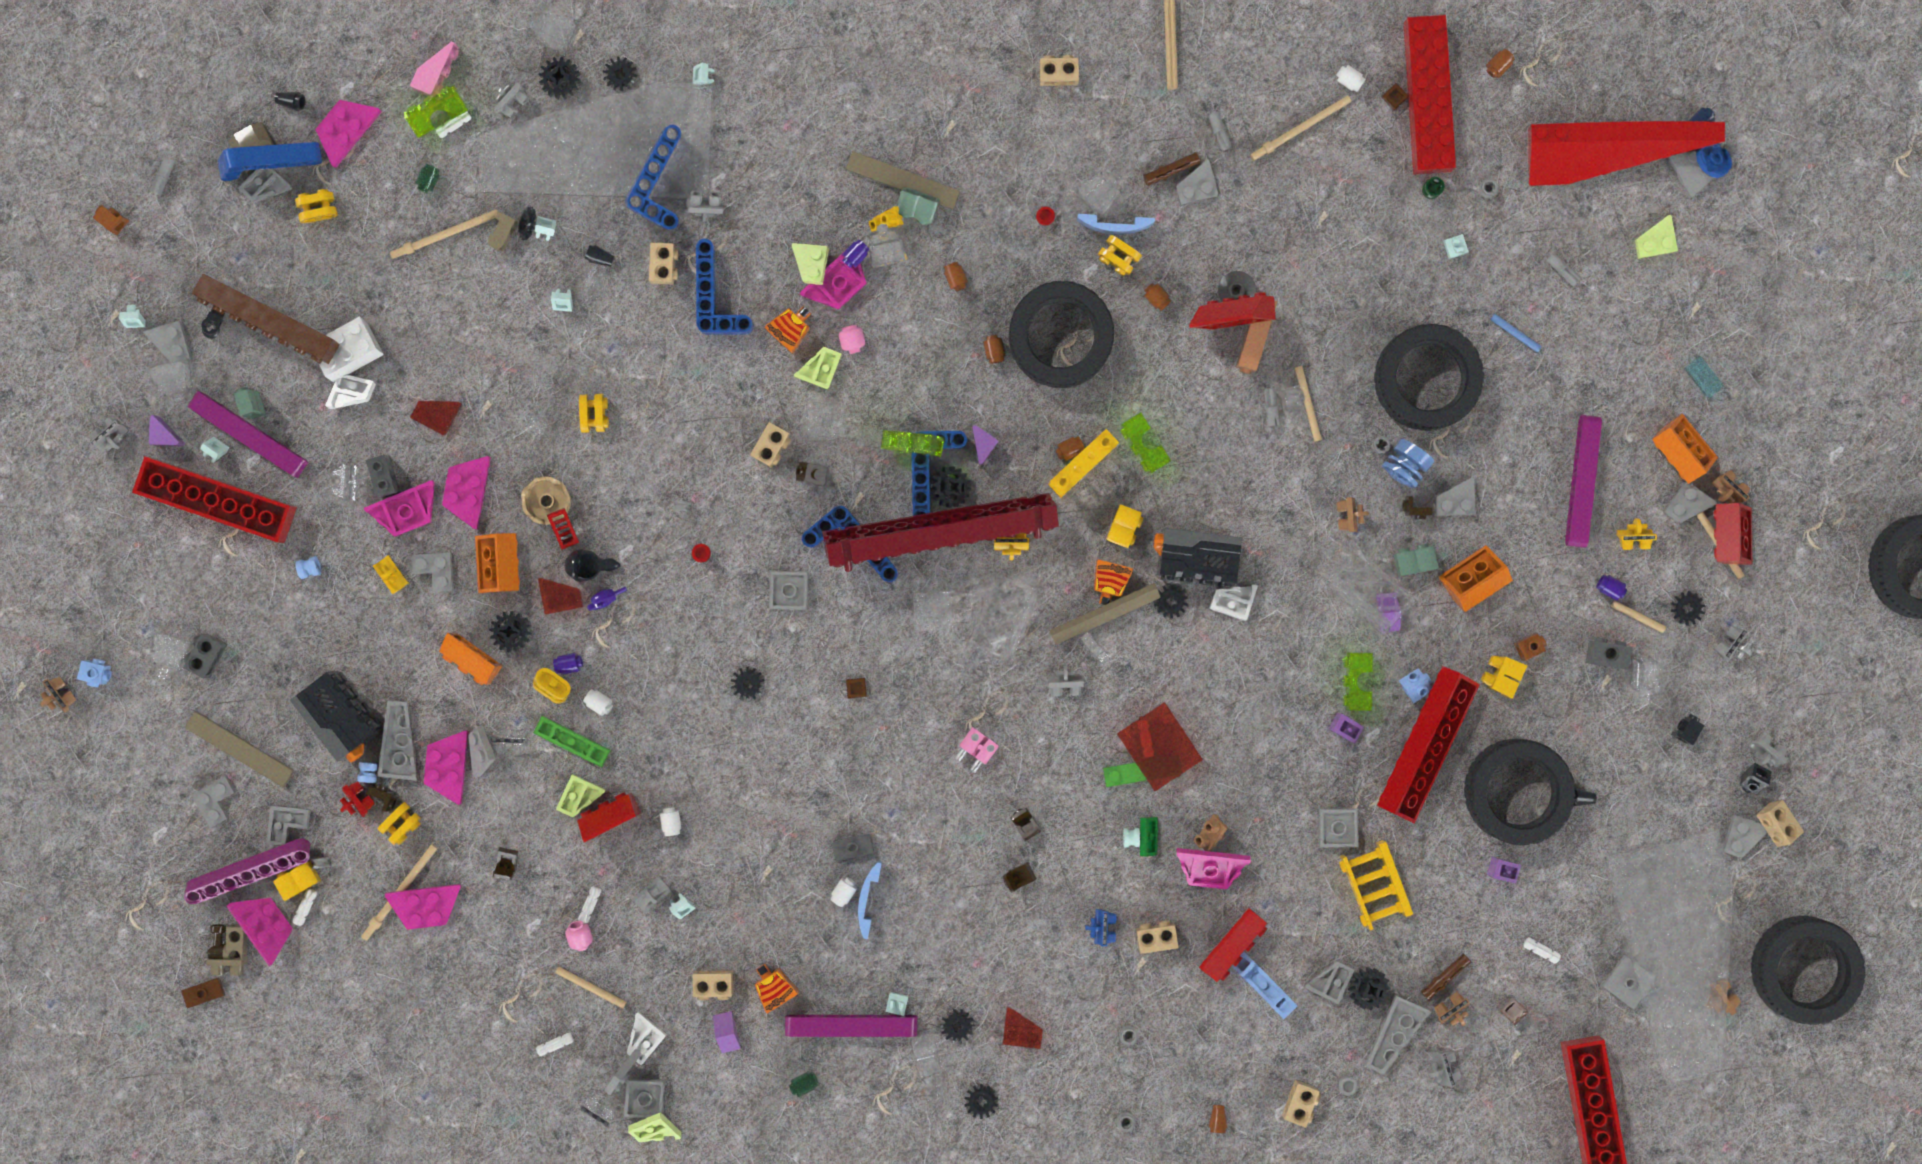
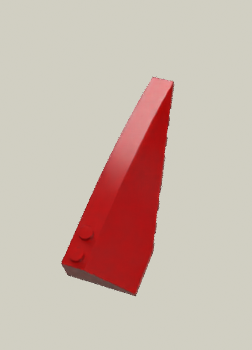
M1623 121L1531 124L1528 128L1529 186L1569 185L1698 148L1725 142V122Z

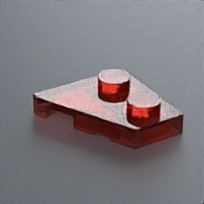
M418 401L410 418L446 436L462 403L454 401Z
M538 578L545 615L584 607L580 588Z
M1007 1006L1002 1045L1041 1049L1043 1028Z

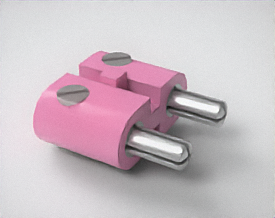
M972 727L959 746L962 749L955 759L960 762L967 752L977 758L970 768L972 772L976 773L982 763L987 764L999 745Z

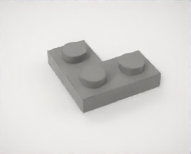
M452 553L412 555L413 574L432 573L433 592L454 591Z
M226 775L191 795L210 828L229 819L220 801L234 794L236 790Z
M271 805L266 844L281 846L288 843L289 827L308 829L311 809Z

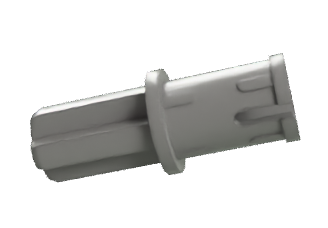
M1220 112L1210 114L1208 118L1220 149L1223 151L1231 148L1232 145L1226 132L1227 127H1224Z
M163 157L158 172H155L156 177L150 192L159 196L162 195L167 180H170L169 175L175 161Z
M1555 252L1546 260L1559 272L1558 275L1561 274L1571 285L1574 286L1581 280V277L1568 266L1569 263L1566 264Z
M1275 388L1264 389L1266 403L1264 410L1267 411L1268 427L1280 425L1278 414L1280 406H1277Z

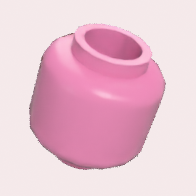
M857 325L842 328V331L839 333L842 350L849 351V354L861 352L860 348L865 346L862 328L857 327Z
M582 921L572 922L565 931L569 947L578 951L586 950L593 941L589 925Z

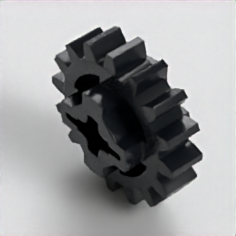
M553 57L552 63L547 60V67L541 66L544 72L538 74L539 77L543 78L539 81L540 85H544L542 90L544 92L548 91L549 97L555 94L557 100H559L560 95L564 99H567L566 94L568 93L573 96L572 90L579 89L576 83H581V80L577 78L581 74L579 71H575L578 67L575 64L571 65L572 61L570 59L565 62L563 57H560L559 61ZM566 68L571 71L572 75L566 74ZM548 81L554 83V89L549 86Z
M949 466V468L942 467V471H936L937 476L932 477V480L935 482L930 484V487L934 488L930 493L936 495L934 501L940 500V506L946 505V508H952V506L959 507V503H965L963 498H969L966 492L971 490L970 487H967V484L971 481L965 479L967 473L961 474V468L955 470V466ZM948 474L954 475L955 477L951 478L950 476H948ZM950 496L953 500H949L946 497Z
M510 611L509 615L507 612H503V617L497 615L498 621L491 622L494 628H490L489 631L493 632L494 635L490 636V639L496 640L493 644L494 646L500 644L499 650H504L506 647L507 652H511L512 648L517 652L519 651L518 646L525 648L524 642H530L527 635H532V632L528 631L531 625H526L525 623L528 618L521 619L522 613H518L515 616V611ZM507 620L506 624L503 627H500L501 623ZM517 621L521 624L522 629L517 626ZM511 629L518 633L510 635L507 632H503V630ZM499 634L504 637V642L500 639ZM519 636H522L521 639L517 643H515V639Z
M1366 967V972L1359 969L1360 974H1353L1355 980L1349 981L1352 984V987L1348 988L1352 992L1349 997L1354 1000V1004L1364 1010L1366 1007L1372 1010L1373 1006L1380 1008V1002L1386 1003L1383 998L1389 997V994L1386 993V990L1391 989V987L1386 985L1389 979L1384 978L1385 974L1381 971L1379 972L1376 968L1372 970Z

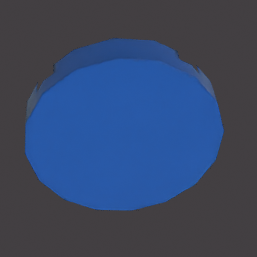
M1721 144L1698 148L1696 153L1700 168L1707 175L1714 178L1725 176L1732 167L1731 156L1727 149L1720 147Z

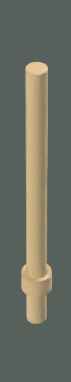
M1347 95L1275 140L1264 143L1260 149L1250 154L1251 159L1255 161L1265 154L1272 153L1276 147L1351 103L1350 97Z
M497 209L416 242L405 243L403 247L391 251L390 255L394 259L404 254L410 255L415 253V250L494 219L498 211Z
M430 845L396 891H403L409 887L438 849L435 845ZM389 902L384 905L376 917L371 919L368 928L361 936L362 939L367 941L374 931L381 927L383 919L392 909Z

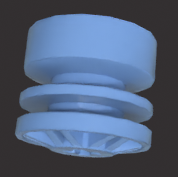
M1400 439L1394 447V451L1399 457L1389 455L1387 458L1391 463L1384 461L1382 467L1399 483L1416 488L1418 485L1416 480H1422V476L1417 470L1427 472L1434 463V459L1408 440Z

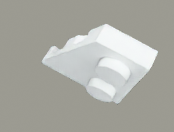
M344 375L335 381L325 406L328 409H335L369 402L376 384L370 380Z
M1258 585L1216 589L1209 609L1246 621Z
M640 1011L635 1015L627 1054L630 1056L635 1049L642 1054L636 1062L642 1065L667 1034Z

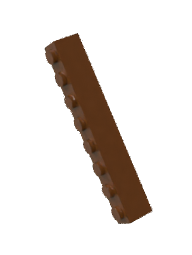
M202 274L191 293L197 297L196 301L204 306L210 304L214 306L213 310L222 315L224 312L230 314L229 318L238 323L240 320L246 322V327L254 331L256 329L261 330V334L269 339L277 338V342L287 348L289 345L295 347L294 351L303 356L305 353L311 355L310 359L319 364L322 361L329 364L340 345L334 339L205 274Z

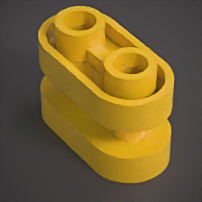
M320 189L317 193L311 195L310 193L299 194L298 198L295 199L297 208H303V212L298 214L300 223H312L338 216L337 208L329 204L335 201L333 192H330L328 189ZM322 205V208L311 210V207Z
M1110 235L1106 240L1110 245L1109 248L1105 249L1102 247L1098 252L1099 261L1107 266L1111 264L1115 267V271L1122 276L1125 274L1130 275L1134 269L1130 263L1132 261L1138 263L1142 255L1119 238ZM1116 250L1126 256L1124 260L1114 254Z
M588 394L579 395L581 433H590V427H596L597 432H605L606 428H609V418L605 416V409H608V398L604 397V394H595L594 400H589ZM595 407V419H590V408Z
M548 668L539 669L533 679L534 689L553 703H563L570 693V684Z
M406 802L402 803L377 828L382 834L387 831L391 834L388 840L393 845L396 843L398 845L402 844L408 838L406 834L410 830L413 832L421 825L419 822L421 817L417 813H414L412 816L407 813L410 806ZM402 818L405 822L396 829L393 825Z

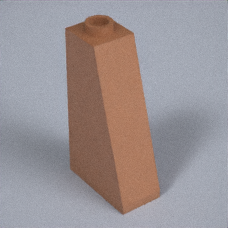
M1272 320L1247 325L1236 365L1240 372L1251 374V372L1257 371Z

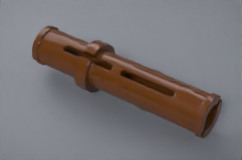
M1194 152L1166 166L1161 165L1158 169L1144 174V181L1147 186L1162 179L1165 181L1171 175L1200 164L1199 156Z
M1463 953L1440 975L1434 977L1433 981L1420 992L1430 1001L1434 995L1440 990H1444L1445 986L1472 962Z

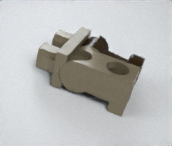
M225 924L210 925V933L214 934L213 946L207 952V965H211V974L223 975L224 966H230V975L240 976L243 973L244 964L248 961L247 935L239 924H231L227 927ZM226 932V944H223L222 934Z

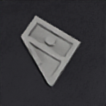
M1209 160L1203 162L1176 186L1180 206L1218 196Z
M271 168L255 170L238 189L255 203L290 191L293 187Z
M181 321L144 331V334L171 363H178L192 358Z
M1469 478L1436 496V516L1475 515L1474 478Z
M1336 961L1308 982L1304 988L1339 1004L1355 969Z

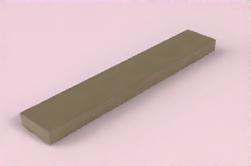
M852 151L846 167L847 171L898 190L908 187L939 198V205L952 210L960 193L959 190Z
M1155 583L1051 629V636L1056 645L1161 598Z
M194 711L185 726L187 730L282 787L286 786L295 771L197 711Z

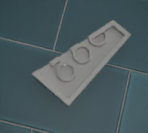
M1395 995L1365 1066L1384 1074L1397 1058L1401 1049L1407 1045L1411 1036L1420 1028L1421 1023L1432 1011Z

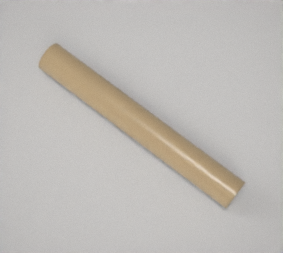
M1615 600L1611 604L1612 608L1661 633L1666 629V626Z

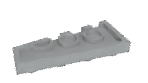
M1668 116L1663 121L1674 120L1670 116ZM1697 149L1669 157V162L1677 172L1678 179L1681 185L1683 184L1688 199L1692 198L1714 178L1707 175L1700 168L1696 158Z
M387 700L378 777L417 781L408 702Z

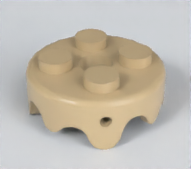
M535 478L521 493L523 511L535 523L551 525L547 517L548 514L565 508L568 514L570 510L571 496L569 490L561 481L555 478ZM550 496L552 498L550 506L545 507L542 504L543 497ZM562 514L552 519L556 521L564 518V515Z

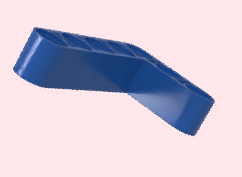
M669 125L662 130L625 199V205L628 209L666 230L676 228L679 222L677 215L648 197L681 138V130L676 125ZM668 129H673L676 132L674 139H670L667 136ZM659 146H664L667 149L665 156L659 155ZM651 162L658 166L656 173L649 171L648 166ZM642 179L646 180L649 184L647 190H642L639 186ZM633 196L639 199L640 203L637 207H633L630 203V199ZM649 206H654L656 209L654 217L649 216L647 213ZM667 215L673 219V224L670 227L664 223V218Z
M318 142L228 148L223 150L218 159L222 181L236 180L245 170L311 166L322 163Z
M708 239L699 240L696 244L697 328L705 335L749 334L752 332L754 324L747 315H716L715 247ZM703 245H710L709 252H701V247ZM705 263L711 266L708 272L701 271V267ZM708 282L711 284L708 291L701 290L703 283ZM708 301L711 303L710 309L702 310L701 305ZM706 320L710 321V328L707 330L702 329V323ZM724 320L730 321V327L725 330L721 329V323ZM748 320L749 327L741 329V321Z
M919 431L913 434L911 440L913 516L919 512L930 513L929 450L964 448L967 444V436L964 432ZM941 435L945 438V442L942 445H936L934 438ZM956 435H961L964 438V442L961 445H956L953 442V438ZM923 436L926 442L924 445L918 446L915 443V438ZM918 455L926 457V462L923 465H918L915 462V458ZM924 474L927 478L926 482L918 484L915 480L916 476ZM924 493L927 496V500L924 503H918L916 501L917 494Z
M836 506L804 532L802 542L810 548L818 546L823 541L821 524L825 521L831 524L830 530L838 529L839 527L844 530L845 527L851 524H860L847 508ZM839 509H843L846 512V516L842 520H838L835 517L836 511ZM814 534L816 536L815 543L808 544L806 536ZM883 557L880 564H874L872 560H867L884 581L893 582L897 579L898 571L887 557ZM888 568H892L895 572L892 579H887L884 576V571Z

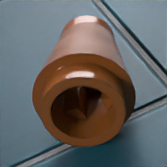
M1213 1105L1209 1122L1211 1133H1226L1228 1127L1225 1105Z

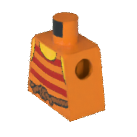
M804 306L796 314L788 308L764 328L793 354L810 329L804 321L811 313Z
M1099 559L1096 560L1094 591L1101 592L1099 604L1107 605L1111 603L1112 596H1122L1133 568Z
M765 963L756 969L761 979L755 983V987L766 1013L771 1012L798 995V988L780 968L771 972Z

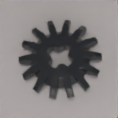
M619 56L616 63L613 59H610L612 65L605 64L609 70H603V73L608 74V76L603 78L604 81L610 80L607 86L609 87L611 84H614L613 90L615 91L617 86L620 87V91H623V86L629 89L628 83L634 84L635 81L632 80V77H637V74L632 73V71L637 70L636 67H630L633 62L626 63V57L620 62ZM621 68L625 76H621L618 79L615 71H619Z
M531 206L527 207V211H523L519 220L518 232H520L519 237L522 238L521 240H528L532 235V231L535 230L533 226L536 225L535 220L537 217L535 209Z
M1172 584L1169 585V589H1166L1165 585L1162 586L1164 592L1158 590L1161 598L1157 599L1159 603L1154 604L1155 607L1160 606L1157 612L1160 613L1163 610V617H1166L1167 613H1169L1170 619H1173L1174 613L1177 617H1180L1179 611L1181 610L1183 613L1186 611L1182 608L1183 605L1188 606V603H1184L1188 596H1182L1185 590L1183 589L1179 592L1180 586L1178 585L1175 589L1172 588ZM1170 596H1174V600L1177 601L1172 607H1169V603L1166 602V598L1169 599Z
M1688 591L1687 596H1685L1684 592H1681V599L1678 596L1674 597L1678 602L1671 603V605L1676 606V609H1671V612H1677L1673 618L1680 617V624L1685 620L1686 626H1689V621L1694 625L1696 624L1694 619L1702 620L1699 614L1705 615L1701 608L1706 606L1705 604L1700 605L1699 602L1703 599L1697 600V593L1691 596V591ZM1690 603V607L1693 610L1686 614L1683 606Z
M746 667V672H743L742 668H740L741 674L738 675L735 672L736 680L731 679V682L735 683L734 686H731V689H737L733 694L736 696L740 693V700H742L743 696H746V701H749V696H752L755 700L756 693L762 694L758 691L759 688H765V686L760 685V682L765 681L764 679L759 680V676L762 673L759 672L756 675V668H753L752 672L749 671V667ZM751 679L752 688L747 687L744 689L743 680Z
M953 1009V1015L948 1011L946 1013L948 1015L947 1019L942 1017V1020L946 1023L940 1024V1027L945 1028L941 1033H948L945 1039L948 1040L952 1037V1043H955L956 1039H959V1043H962V1037L968 1041L969 1038L966 1035H973V1032L969 1031V1029L975 1028V1025H970V1022L974 1021V1019H967L969 1016L968 1012L965 1016L962 1015L963 1009H960L959 1014L956 1013V1009ZM957 1021H960V1025L963 1026V1029H959L958 1032H956L955 1028L952 1027V1024H956Z
M980 1084L979 1090H977L976 1086H973L974 1092L967 1091L971 1096L964 1098L969 1100V1103L964 1105L965 1107L970 1106L967 1112L973 1111L974 1118L977 1114H980V1119H983V1114H986L987 1118H989V1111L992 1113L996 1112L993 1106L998 1107L999 1104L994 1103V1100H998V1097L992 1096L996 1092L995 1090L988 1091L990 1086H987L984 1090L983 1084ZM979 1096H983L984 1100H987L983 1107L976 1103V1100H979Z

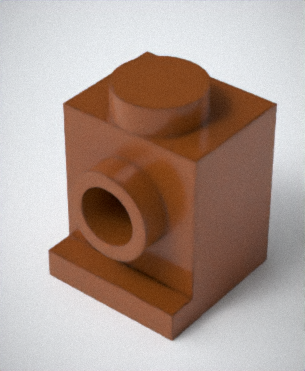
M100 205L93 216L97 222L116 235L130 221L121 216L113 207L108 209L104 205Z
M1535 633L1513 643L1521 661H1527L1545 652V646H1547L1544 637ZM1532 643H1535V650H1532L1530 647Z

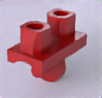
M358 781L349 786L346 784L342 787V791L350 800L348 802L345 797L340 799V802L343 804V807L340 809L342 813L347 810L350 815H353L356 812L352 807L354 805L361 816L364 817L375 803L369 795L361 801L356 797V795L364 790Z

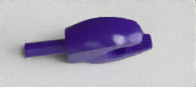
M626 587L616 591L606 589L598 592L591 598L592 603L587 606V609L592 611L607 607L616 600L617 595L627 591Z

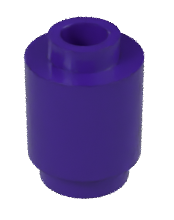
M858 239L842 254L844 257L842 261L849 268L852 266L856 268L868 255L867 252L870 249Z
M1602 575L1596 585L1599 592L1616 601L1619 598L1622 599L1627 592L1626 584L1610 575Z
M575 652L558 656L557 659H553L554 670L556 674L561 673V675L580 671L581 667H583L581 655L578 656Z

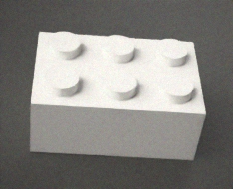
M359 316L326 335L340 345L329 364L322 361L319 365L325 377L334 383L340 377L354 372L384 354L368 323Z

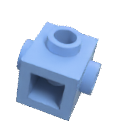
M93 658V661L82 660L77 679L86 681L87 685L92 687L107 684L112 674L110 671L111 666L106 665L105 661Z
M1419 669L1399 680L1405 693L1413 703L1428 695L1432 689L1430 677L1427 673L1423 674Z

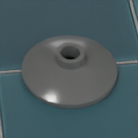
M1233 271L1226 274L1219 282L1218 296L1221 302H1223L1224 298L1238 300V296L1242 295L1255 297L1256 285L1247 273ZM1238 288L1239 294L1235 295L1233 289Z

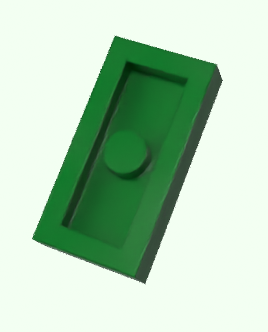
M1140 817V856H1156L1158 854V817Z

